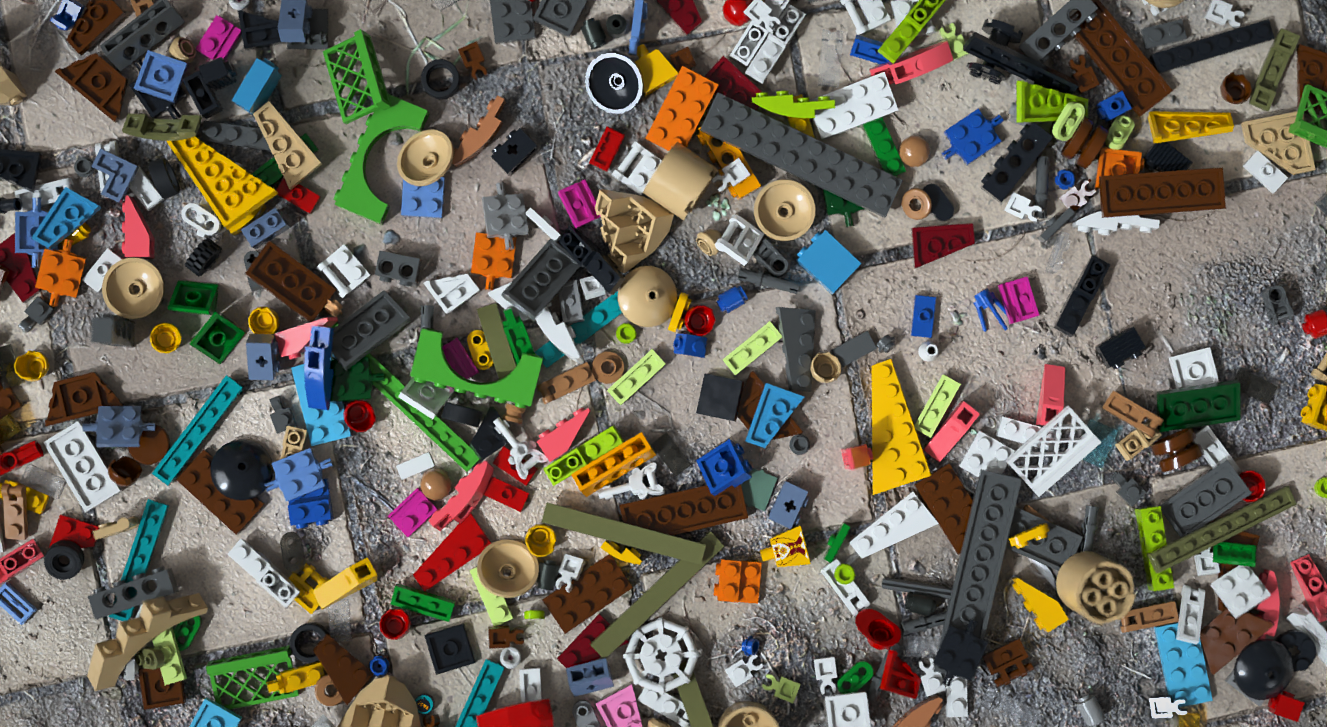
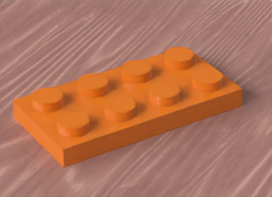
M682 66L645 139L668 151L676 142L687 148L719 84Z

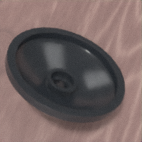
M616 52L605 53L594 59L587 69L585 77L586 90L593 103L600 109L609 113H624L635 107L640 101L644 90L643 76L637 64L628 56ZM617 77L622 79V83L618 82Z
M244 439L231 441L223 445L212 459L210 473L213 484L221 494L230 499L238 501L253 499L262 494L267 488L264 484L272 480V459L268 452L256 442ZM240 464H244L246 466V468L242 471L238 469V466Z
M1261 639L1247 645L1238 655L1234 665V678L1238 688L1245 695L1256 700H1267L1278 696L1287 688L1294 672V662L1289 650L1281 643L1271 639Z

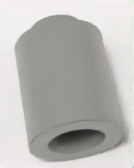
M1086 693L1078 698L1079 701L1076 705L1088 727L1094 726L1106 719L1095 695Z

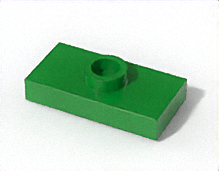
M842 522L836 535L832 533L827 542L829 548L823 557L824 560L830 563L833 561L850 530V526Z
M1220 542L1213 546L1212 562L1255 567L1257 545Z

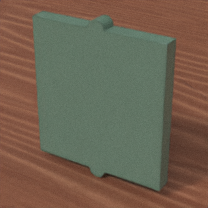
M752 468L753 470L750 471L752 477L741 484L744 501L747 507L753 506L765 511L777 477L764 473V470L759 471Z

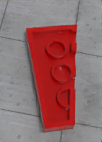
M472 513L453 529L413 574L423 591L428 590L481 554L488 545L492 544Z

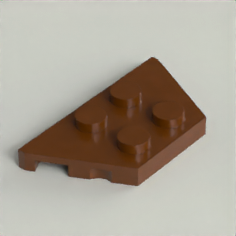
M96 53L87 56L83 60H77L65 68L56 69L55 73L112 121L118 122L128 80Z
M754 371L750 373L743 388L737 415L748 430L750 429L765 386ZM789 416L772 440L801 434L803 431Z
M96 372L56 381L53 384V396L49 402L48 408L50 409L48 418L45 420V426L48 427L98 414V406H124V404Z
M1228 608L1223 610L1200 631V638L1211 673L1213 675L1240 654L1247 645L1256 641L1273 627L1274 623L1270 620L1267 621L1259 618L1250 612H1246L1235 619Z

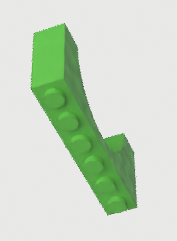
M390 94L388 96L392 107L386 110L380 108L374 111L373 115L370 114L366 121V126L368 127L365 134L361 133L359 137V148L357 152H353L350 158V163H352L349 171L346 170L342 177V182H344L341 190L338 189L334 196L337 207L380 225H383L390 206L379 200L369 187L366 177L368 155L376 142L390 132L401 129L423 131L430 115L428 110Z
M427 327L422 328L410 377H414V381L419 383L430 381L434 382V386L439 388L450 386L454 387V391L459 393L470 391L474 392V396L479 398L490 396L494 397L496 402L506 403L510 401L514 402L516 407H531L543 356L523 352L518 365L505 377L492 382H475L459 375L448 363L442 345L443 331Z

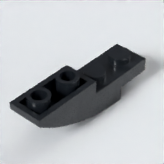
M569 225L558 242L581 267H585L609 294L614 295L625 280L623 275L617 270L618 266L596 244Z
M1094 255L1090 257L1067 297L1053 328L1070 337L1074 336L1090 302L1094 299L1110 267L1109 263Z

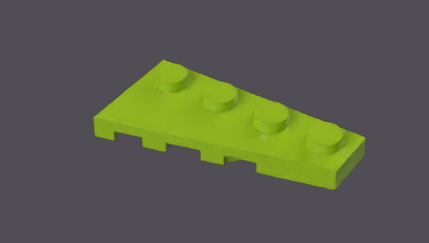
M1017 81V122L1057 121L1064 107L1069 102L1082 104L1085 109L1084 116L1088 117V99L1029 84L1025 81Z

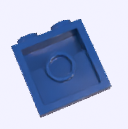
M730 439L696 460L706 484L714 496L731 485L737 487L752 477L750 473L753 470L748 460H744L742 457L745 453L744 449L739 443L736 444Z
M328 478L323 479L325 487L288 501L290 526L296 525V529L309 527L308 523L316 522L317 526L329 524L328 520L334 519Z

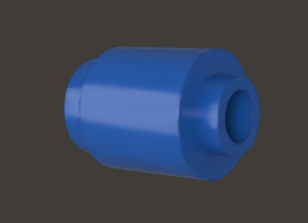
M734 286L718 295L719 300L716 302L722 312L730 313L744 305L748 297L741 286Z

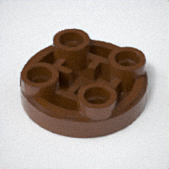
M156 425L155 431H143L140 437V447H128V450L137 462L146 465L156 464L170 450V438L163 427Z

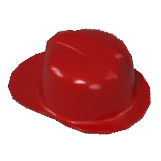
M863 609L858 612L855 618L857 629L867 638L868 643L873 648L889 650L891 646L900 641L901 631L899 627L883 614L873 609Z

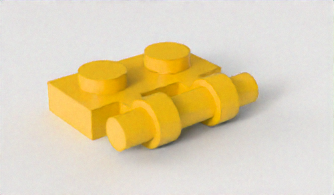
M303 561L299 568L304 573L299 576L296 572H293L288 579L300 591L294 600L312 615L320 606L312 591L329 581L327 577L323 578L315 571L316 568L314 566H309ZM309 577L318 583L315 588L306 582Z

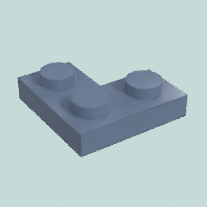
M101 148L91 166L110 175L101 194L118 203H122L139 167Z

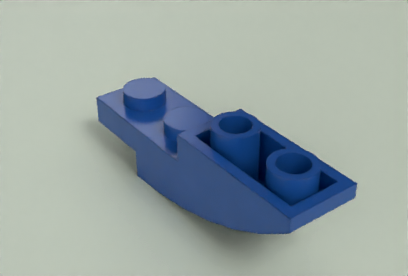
M311 326L310 344L305 346L304 361L305 391L309 408L329 410L333 378V369H330L334 328Z

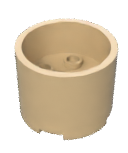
M676 142L650 178L643 193L685 221L687 214L693 211L719 170L679 142Z
M1084 551L1072 555L1063 563L1057 575L1056 589L1060 600L1068 608L1097 624L1109 623L1116 619L1120 620L1129 612L1135 599L1133 577L1130 572L1123 566L1095 552Z
M740 701L731 705L723 712L717 727L779 726L772 712L758 702Z

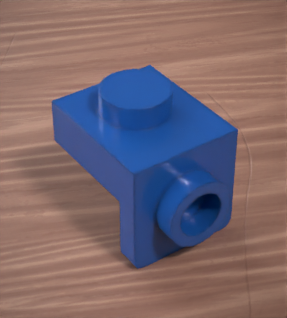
M62 0L57 15L51 16L50 21L61 30H70L81 17L85 6L76 0Z
M677 333L673 343L674 354L705 358L707 338Z

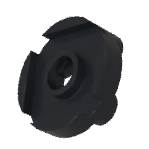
M1291 629L1276 637L1275 641L1284 645L1288 650L1293 648L1294 645L1298 646L1297 649L1300 652L1291 655L1294 662V672L1308 669L1316 656L1315 644L1309 635L1301 630Z

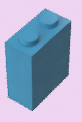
M256 58L231 101L251 114L256 112L268 101L282 75L278 72L279 68L265 58L263 61Z
M826 230L823 233L818 231L811 239L813 244L809 248L804 246L797 254L799 259L796 262L830 294H833L861 265V262Z

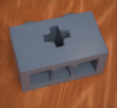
M281 0L278 23L281 42H306V34H310L308 18H312V6L308 5L307 0Z
M274 208L241 229L251 247L258 249L291 227L281 211Z
M250 334L246 341L249 380H274L276 373L280 371V361L276 360V354H278L279 349L278 342H275V334Z
M784 481L768 519L789 529L792 526L796 527L801 517L798 514L800 508H805L809 500V496H807L808 491ZM790 500H793L792 504L795 508L786 511L785 502L789 503Z
M606 658L566 668L569 687L574 697L614 687L611 668Z

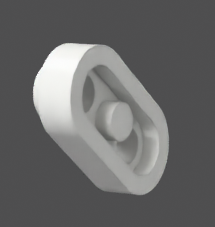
M190 203L182 209L183 220L202 233L213 236L220 231L221 222L219 218L199 205ZM193 211L197 212L195 218H191V212ZM210 222L214 223V227L212 229L208 228V224Z

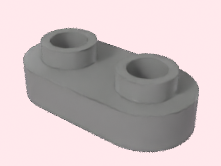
M579 700L574 704L572 713L578 727H601L590 702ZM585 708L586 714L581 715L579 709Z

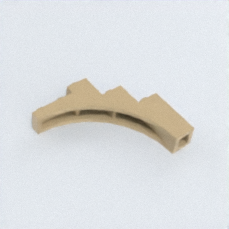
M200 593L165 601L163 596L143 601L139 618L120 622L115 639L96 643L87 675L94 690L98 691L114 687L120 673L130 659L160 633L185 620L206 614L208 607Z

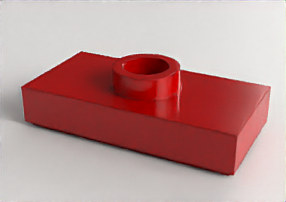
M607 126L589 164L608 172L625 135Z
M283 178L276 190L277 195L309 214L312 213L321 198L300 184L290 190L285 178Z
M503 446L493 464L527 486L538 468L533 466L528 470L526 479H521L516 470V465H511L508 462V458L511 456L510 450Z
M493 476L484 493L485 496L519 512L522 511L530 494Z

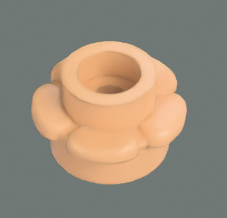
M335 299L333 301L328 300L324 306V309L333 317L343 314L341 311L342 305Z

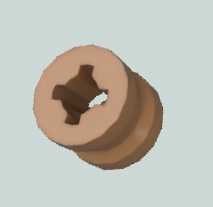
M506 403L505 408L507 410L502 419L522 424L523 420L521 417L525 413L526 408Z

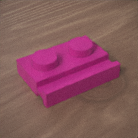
M216 15L197 45L196 50L211 60L219 57L226 60L242 34L241 29Z
M585 179L558 191L559 197L575 229L601 218L600 215L596 214V200Z
M1028 276L998 285L1009 324L1039 316Z
M458 338L443 346L448 363L459 375L470 379L479 373V370Z
M416 488L388 517L407 537H410L438 508L425 497L419 488Z

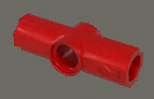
M37 440L11 452L3 453L0 456V476L13 470H18L22 466L43 457V449ZM10 456H12L15 460V463L12 467L8 464V459Z

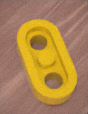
M680 293L668 327L669 331L675 333L676 329L681 330L684 318H681L683 310L688 311L691 299L688 298L689 294Z
M474 330L467 337L473 362L478 369L488 370L494 363L484 332ZM476 336H479L481 338V342L479 344L474 343V338ZM481 356L487 357L486 363L482 364L480 362Z
M1043 523L1008 539L1011 546H1016L1018 549L1028 545V541L1033 538L1037 541L1047 537V532L1050 529L1047 523Z

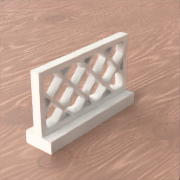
M1066 406L1005 461L1040 497L1095 449L1101 441L1069 406ZM1070 413L1072 416L1071 425H1062L1063 418ZM1051 429H1057L1056 438H1046L1047 432ZM1061 429H1070V437L1060 438ZM1075 429H1084L1086 431L1080 438H1074ZM1035 443H1041L1040 452H1031V446ZM1055 443L1054 452H1045V444ZM1059 443H1069L1068 448L1064 452H1058ZM1039 456L1038 465L1029 466L1030 457ZM1044 456H1053V461L1049 465H1043ZM1019 457H1025L1024 466H1016L1013 462ZM1028 470H1037V475L1030 481L1027 478Z
M1299 604L1285 618L1295 629L1309 635L1315 644L1316 655L1327 667V632L1303 604Z

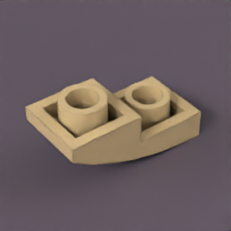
M1147 420L1143 424L1148 427L1151 420ZM1156 428V434L1151 438L1138 429H1134L1118 441L1115 446L1125 460L1128 461L1144 448L1153 444L1162 434Z
M287 426L280 460L305 449L308 430Z

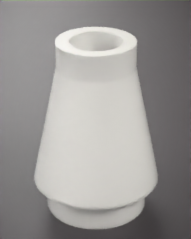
M926 341L920 345L918 352L921 359L930 362L938 357L939 349L934 342ZM929 347L934 350L933 354L928 353Z

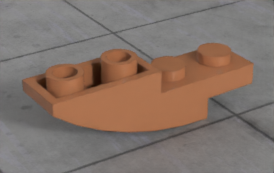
M498 95L495 99L492 98L487 106V110H489L485 117L482 116L477 124L478 131L470 127L468 131L465 130L460 138L462 143L458 149H454V157L451 163L453 166L458 167L474 158L497 135L503 125V122L497 118L506 104L505 99Z
M938 695L927 698L908 710L892 727H930L932 723L930 719L934 713L937 715L941 710L943 699Z

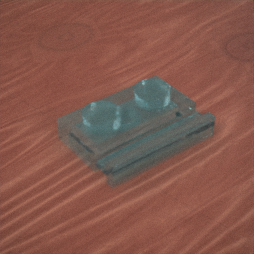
M1089 419L1087 427L1101 443L1082 460L1102 468L1118 430Z

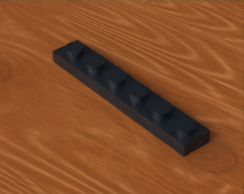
M1268 19L1157 52L1150 56L1154 68L1161 74L1275 39Z
M974 32L963 45L965 52L1024 80H1032L1034 85L1071 95L1079 87V81L977 32Z

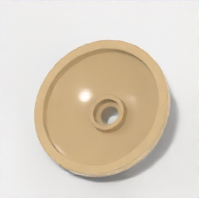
M424 130L413 135L403 145L398 155L397 168L400 176L407 183L414 186H426L436 182L451 166L454 157L453 144L447 135L438 130Z
M783 179L771 182L760 191L754 204L756 223L760 230L772 239L778 241L797 239L809 230L814 221V199L811 193L796 181ZM783 208L788 211L785 216L780 214V210Z
M126 258L116 262L109 268L102 283V294L106 305L116 315L127 319H140L150 315L159 307L164 296V280L161 273L152 263L141 258ZM136 286L140 287V291L138 293L134 292V288Z
M641 266L631 270L624 276L625 280L618 288V304L623 315L630 322L641 327H654L664 323L671 317L677 304V289L672 278L665 271L654 266ZM650 292L654 293V299H650Z
M499 540L488 545L480 554L477 562V575L481 584L489 592L500 597L512 598L523 595L534 586L538 578L539 564L536 556L530 553L525 544L515 540ZM509 573L510 576L506 577L503 574Z

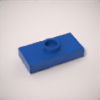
M915 295L911 336L932 338L936 297Z

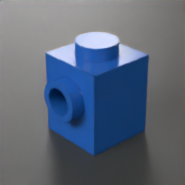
M1123 91L1096 105L1098 107V116L1101 120L1104 119L1106 123L1132 109Z

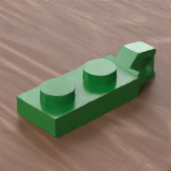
M509 307L503 310L507 320L502 323L518 365L523 352L535 354L523 321L520 316L514 317L513 311Z

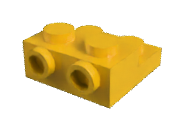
M1314 384L1307 393L1309 398L1307 406L1301 410V422L1327 432V386Z

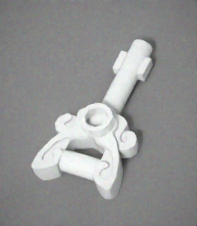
M498 417L493 421L496 425L494 427L499 434L502 433L513 447L510 450L511 456L508 458V462L511 465H516V470L521 479H526L528 470L534 465L548 461L543 453L535 449L536 443L534 441L518 442L508 429L509 424L505 420L502 421ZM531 454L532 457L522 464L521 461L524 456Z
M654 462L650 463L641 471L639 468H634L632 475L629 476V483L610 487V485L602 487L603 490L598 491L599 498L612 499L614 498L613 495L630 490L642 500L646 499L647 494H664V488L657 483L655 476L657 464ZM646 475L650 487H646L643 483V478Z

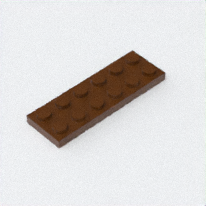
M1091 0L1098 7L1096 11L1097 16L1089 23L1084 21L1080 25L1081 30L1074 37L1118 92L1123 91L1131 108L1141 117L1173 90L1101 1ZM1077 10L1069 18L1072 21H1078L1082 16L1081 12Z
M1223 167L1099 177L1102 218L1226 209Z
M741 484L737 487L731 485L716 496L712 495L708 486L705 485L619 505L623 523L668 535H676L748 518Z

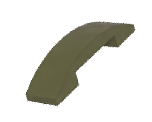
M1283 28L1279 30L1255 82L1249 101L1250 105L1267 112L1269 111L1277 93L1275 92L1290 56L1294 53L1300 35Z
M128 114L122 131L132 136L151 140H183L197 135L202 117L201 115H182L181 119H149L146 114Z
M494 303L478 308L477 312L498 378L501 379L514 370L516 362L503 329L497 304Z
M688 661L680 664L679 670L683 673ZM692 672L689 684L685 683L677 687L691 727H713L694 672ZM677 673L672 674L674 679L679 677Z

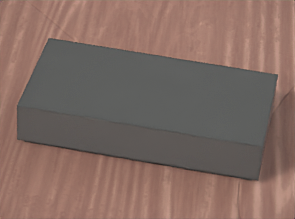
M868 331L831 351L839 359L842 368L876 350L877 347Z

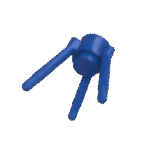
M987 288L975 295L976 301L973 304L977 309L983 331L986 332L987 327L981 306L983 309L989 307L1003 329L1007 330L1008 327L993 304L995 303L1007 316L1005 308L994 293H990Z

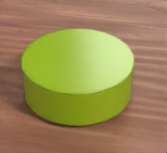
M629 323L621 324L616 330L617 339L624 344L633 342L637 335L635 327Z
M1326 477L1320 478L1315 482L1314 490L1319 497L1327 498Z
M843 563L835 568L834 577L840 584L846 585L854 580L855 570L849 564Z
M528 610L524 612V619H545V612L543 610Z

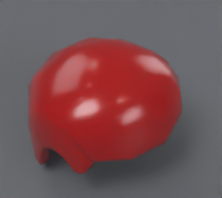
M726 0L722 9L725 20L734 26H742L748 23L750 18L744 11L753 0Z
M696 305L687 311L684 321L687 330L691 334L703 336L712 331L716 319L711 308L705 305Z
M353 400L347 404L343 412L345 423L356 432H366L373 427L376 421L373 407L364 400Z
M1253 470L1243 471L1239 474L1252 493L1243 500L1246 502L1259 500L1266 491V481L1262 475Z
M389 609L380 619L381 633L387 639H402L410 630V617L402 609Z

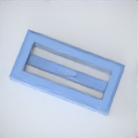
M5 582L1 586L0 594L14 605L24 617L22 618L1 597L0 606L21 625H24L26 620L36 612L37 608L9 582ZM5 589H7L14 597H16L27 609H29V611H27L23 606H21L11 595H9L5 591Z

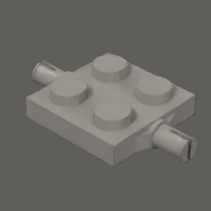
M499 182L496 184L498 195L482 197L487 238L499 237L504 239L505 249L509 250L510 248L512 250L514 249L512 238L517 235H528L529 232L523 194H506L504 182H501V185Z

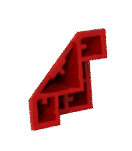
M550 699L525 702L476 716L478 727H553Z

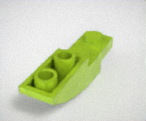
M919 0L878 49V52L894 64L945 0Z
M777 91L776 96H768V92L756 93V97H752L753 103L768 111L796 118H815V110L835 108V100H830V96L818 97V101H810V97L797 98L796 103H793V94L789 95V91Z
M615 425L546 466L543 470L553 486L570 477L572 473L624 443V440Z

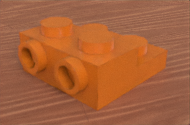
M1102 148L1098 157L1095 188L1097 187L1100 190V176L1139 174L1144 167V158H1141L1142 152Z
M721 559L720 563H716L715 575H719V582L714 584L713 596H717V601L758 604L762 562Z

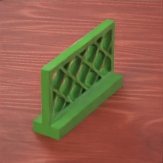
M362 29L354 32V37L323 51L344 124L351 123L380 108L386 110L392 107L371 36ZM356 43L357 49L354 55L347 53L350 45ZM336 52L341 53L337 63H333L330 55ZM346 55L352 58L348 68L341 66ZM357 60L362 63L359 73L352 71ZM339 69L346 71L342 81L337 80L336 77ZM351 73L357 75L353 86L346 84ZM362 78L367 80L364 91L358 89ZM345 86L351 88L347 99L342 98L341 95ZM356 91L363 93L358 104L351 102ZM367 96L372 97L374 104L367 108L363 107ZM349 105L356 106L354 113L348 116L347 109Z
M1305 85L1295 122L1289 128V133L1327 148V130L1322 127L1319 120L1325 117L1327 119V106L1325 104L1327 92L1311 85ZM1310 92L1315 94L1318 100L1313 105L1308 98ZM1319 104L1324 113V116L1320 118L1317 117L1313 108ZM1304 111H1309L1313 119L1312 122L1302 120Z
M290 645L209 661L206 670L207 675H210L215 701L222 705L220 697L225 692L234 699L231 704L222 706L227 709H234L299 696V690L275 695L276 692L280 693L278 690L267 697L259 693L264 684L267 685V679L272 672L276 675L280 674L275 669L278 663L287 662L288 669L294 668ZM264 666L270 670L265 679L254 673L258 667ZM243 670L250 674L245 683L234 677L237 671ZM223 674L229 678L225 687L217 683L215 675ZM252 676L262 682L257 691L247 685ZM231 680L242 686L237 695L227 689ZM244 688L254 694L251 700H244L239 697Z

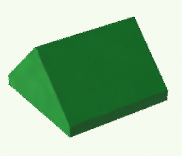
M178 280L170 299L168 310L212 316L217 307L219 285Z
M215 311L189 344L218 364H221L245 332L222 313Z

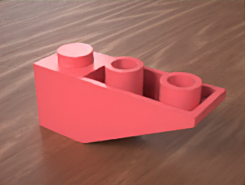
M125 195V201L122 203V210L125 213V221L122 222V231L125 233V241L122 242V252L127 258L154 259L155 238L135 199Z
M1044 364L1036 425L1045 426L1063 410L1065 367Z
M960 402L923 451L940 462L967 432L980 413L966 402Z
M584 407L573 413L574 418L569 421L565 418L556 424L557 429L552 432L548 429L539 435L540 439L536 442L549 462H552L570 449L591 411L589 408L586 410Z
M1308 554L1290 562L1309 608L1316 620L1322 623L1327 620V584Z

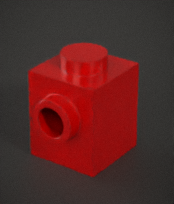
M1283 691L1282 694L1269 699L1268 711L1298 722L1304 702L1294 699V694Z

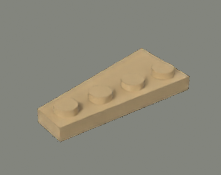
M270 101L253 113L290 190L322 165Z

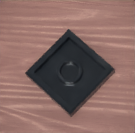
M704 373L696 413L736 422L744 381Z
M464 623L424 635L436 675L476 663Z

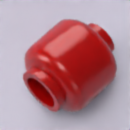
M1319 309L1305 315V323L1302 324V328L1306 335L1310 334L1314 339L1327 335V312L1325 310Z

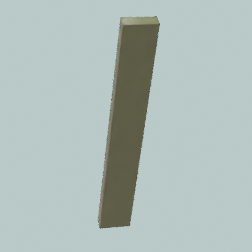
M1284 486L1147 555L1155 573H1160L1297 505L1289 486Z
M549 502L546 503L542 523L699 565L702 563L706 544Z
M711 531L698 541V543L706 544L701 565L679 559L590 643L603 659L607 658L724 547Z

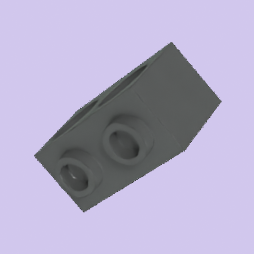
M379 251L375 275L380 277V281L391 283L393 279L400 281V285L411 287L412 283H418L422 260ZM387 262L393 264V269L389 273H385L383 270V266ZM407 266L413 268V274L409 277L403 275V270Z

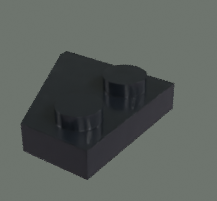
M238 10L245 50L286 43L280 40L278 32L279 21Z
M491 406L487 411L485 418L469 444L480 461H483L509 443L502 433L499 434L494 428L496 425L493 421L498 417L501 418L494 406Z

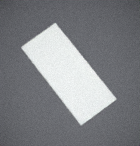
M428 452L399 464L396 468L401 480L434 467V463Z

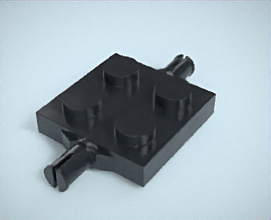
M142 60L134 63L139 72L143 64ZM137 79L129 84L153 119L167 111L173 119L181 117L174 107L187 96L181 86L175 103L135 90L134 86Z
M970 619L966 630L957 629L949 625L933 660V664L947 672L942 684L950 687L954 676L972 680L988 645V642L977 638L973 634L979 622H974V620Z

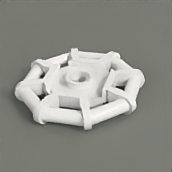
M658 617L657 620L643 625L634 631L626 652L623 654V659H625L633 677V683L659 692L660 695H664L665 692L685 683L689 684L697 659L700 657V652L697 651L689 628L665 620L663 617ZM658 628V635L649 639L644 636V634ZM664 628L678 633L677 636L672 638L669 635H665ZM640 639L644 642V645L641 648L640 654H636L634 651ZM684 639L689 652H682L678 643L680 640ZM660 650L667 652L664 661L656 659ZM683 658H689L683 673L679 670ZM641 659L645 669L643 672L639 673L634 660ZM677 673L679 676L665 683V677ZM651 674L659 677V684L645 679L646 676Z

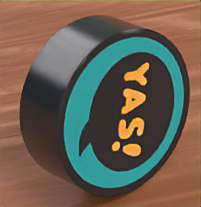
M423 693L415 698L419 714L426 715L434 709L435 701L431 695Z

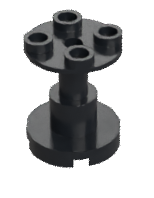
M985 19L982 30L990 35L989 39L1006 47L1009 43H1020L1023 36L1022 31L1019 30L1018 33L1013 31L1014 26L992 19L991 23L988 22V19ZM986 61L983 64L967 63V68L970 70L969 74L976 78L983 76L989 78V82L1000 85L1001 81L1006 79L1005 75L994 69V65Z

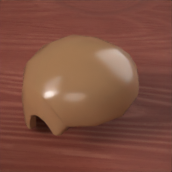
M910 135L901 142L899 156L903 163L910 167H919L927 162L930 155V147L924 138L919 135Z
M438 467L430 468L424 472L420 481L422 493L425 497L434 501L444 499L449 495L452 487L448 473Z

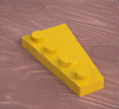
M1149 111L1148 114L1154 143L1233 132L1234 128L1231 113Z

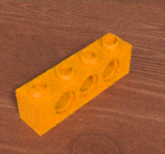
M701 127L698 128L699 134L697 138L702 146L706 144L709 152L707 154L712 163L716 162L718 164L720 176L724 175L722 169L729 165L723 163L722 157L724 155H731L733 161L739 158L750 173L748 178L733 187L730 184L728 190L733 198L737 197L740 201L761 188L759 181L738 148L725 142L720 147H715L711 142L714 137L700 131Z
M641 432L571 475L579 490L585 497H588L653 458L656 454L647 438Z

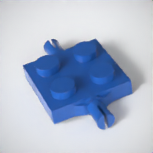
M976 109L944 131L951 147L942 152V156L947 160L954 154H957L966 165H969L1001 143L994 127L1004 122L1003 118L998 115L989 121L982 115L979 109Z

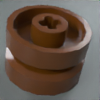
M1084 116L1073 136L1066 141L1060 155L1070 160L1079 152L1076 164L1084 169L1088 168L1102 149L1109 130L1099 125L1090 134L1093 128V120Z
M1192 427L1172 433L1150 445L1155 456L1165 455L1158 462L1162 472L1183 467L1205 454L1200 444L1188 445L1197 437Z

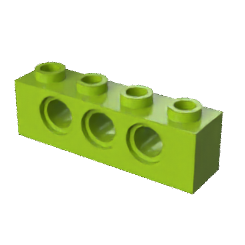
M1154 505L1135 508L1148 590L1174 588L1171 567L1160 573H1155L1147 555L1167 545L1161 506Z

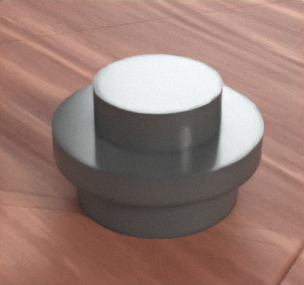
M88 157L77 159L74 164L76 174L81 177L91 176L95 171V168L91 167L93 160Z
M885 335L876 345L879 348L878 351L880 353L890 352L895 347V338Z
M799 434L791 438L789 447L794 454L803 455L809 450L810 442L806 436Z

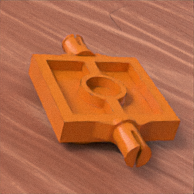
M476 232L471 273L487 277L485 290H489V282H491L490 290H494L496 278L511 279L517 238H512L514 249L510 250L509 248V250H506L504 239L499 237L487 238V234Z
M65 238L62 249L50 250L46 247L44 248L35 288L52 293L49 305L54 307L58 306L61 295L77 298L87 259L71 252L74 240H69V238Z

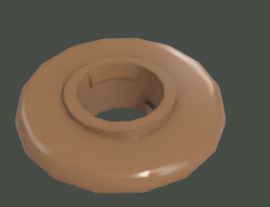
M910 189L902 198L903 211L911 219H924L931 212V199L922 189ZM915 198L921 202L920 209H917L913 204Z
M602 352L595 357L592 363V373L599 382L611 384L621 378L624 372V363L621 357L613 352ZM608 361L614 364V370L609 374L604 373L602 370V365Z
M327 674L317 681L315 696L321 704L335 706L343 700L338 691L334 695H327L325 693L326 686L333 684Z

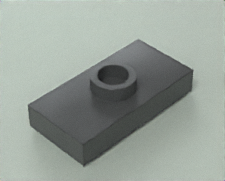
M1069 207L1058 218L1053 216L1046 223L1048 227L1037 239L1041 243L1046 242L1075 212Z

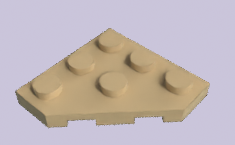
M1298 111L1242 122L1241 126L1245 143L1256 151L1258 150L1292 175L1316 170L1310 141L1289 133L1290 125L1295 122Z

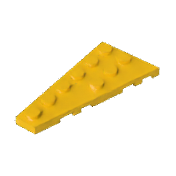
M195 136L183 140L167 141L227 230L278 194L276 190L267 186L261 180L255 178Z
M892 359L872 365L873 495L932 476Z

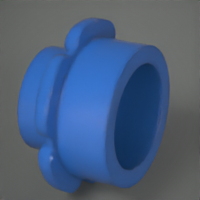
M1060 170L1055 177L1056 185H1059V188L1063 190L1072 187L1075 183L1073 172Z
M749 636L742 642V651L748 656L756 655L759 650V641L754 639L753 636Z
M375 656L369 663V668L375 676L385 675L389 670V661L382 656Z

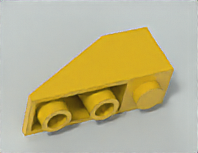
M367 557L348 567L312 592L323 610L376 582L377 573Z
M1012 578L1014 590L1018 595L1022 594L1025 601L1023 604L1029 613L1031 611L1036 617L1034 622L1040 630L1043 629L1046 632H1050L1069 620L1058 601L1019 578Z

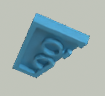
M65 187L32 236V239L52 250L97 213L101 207Z
M765 383L745 441L765 448L803 400L804 396Z

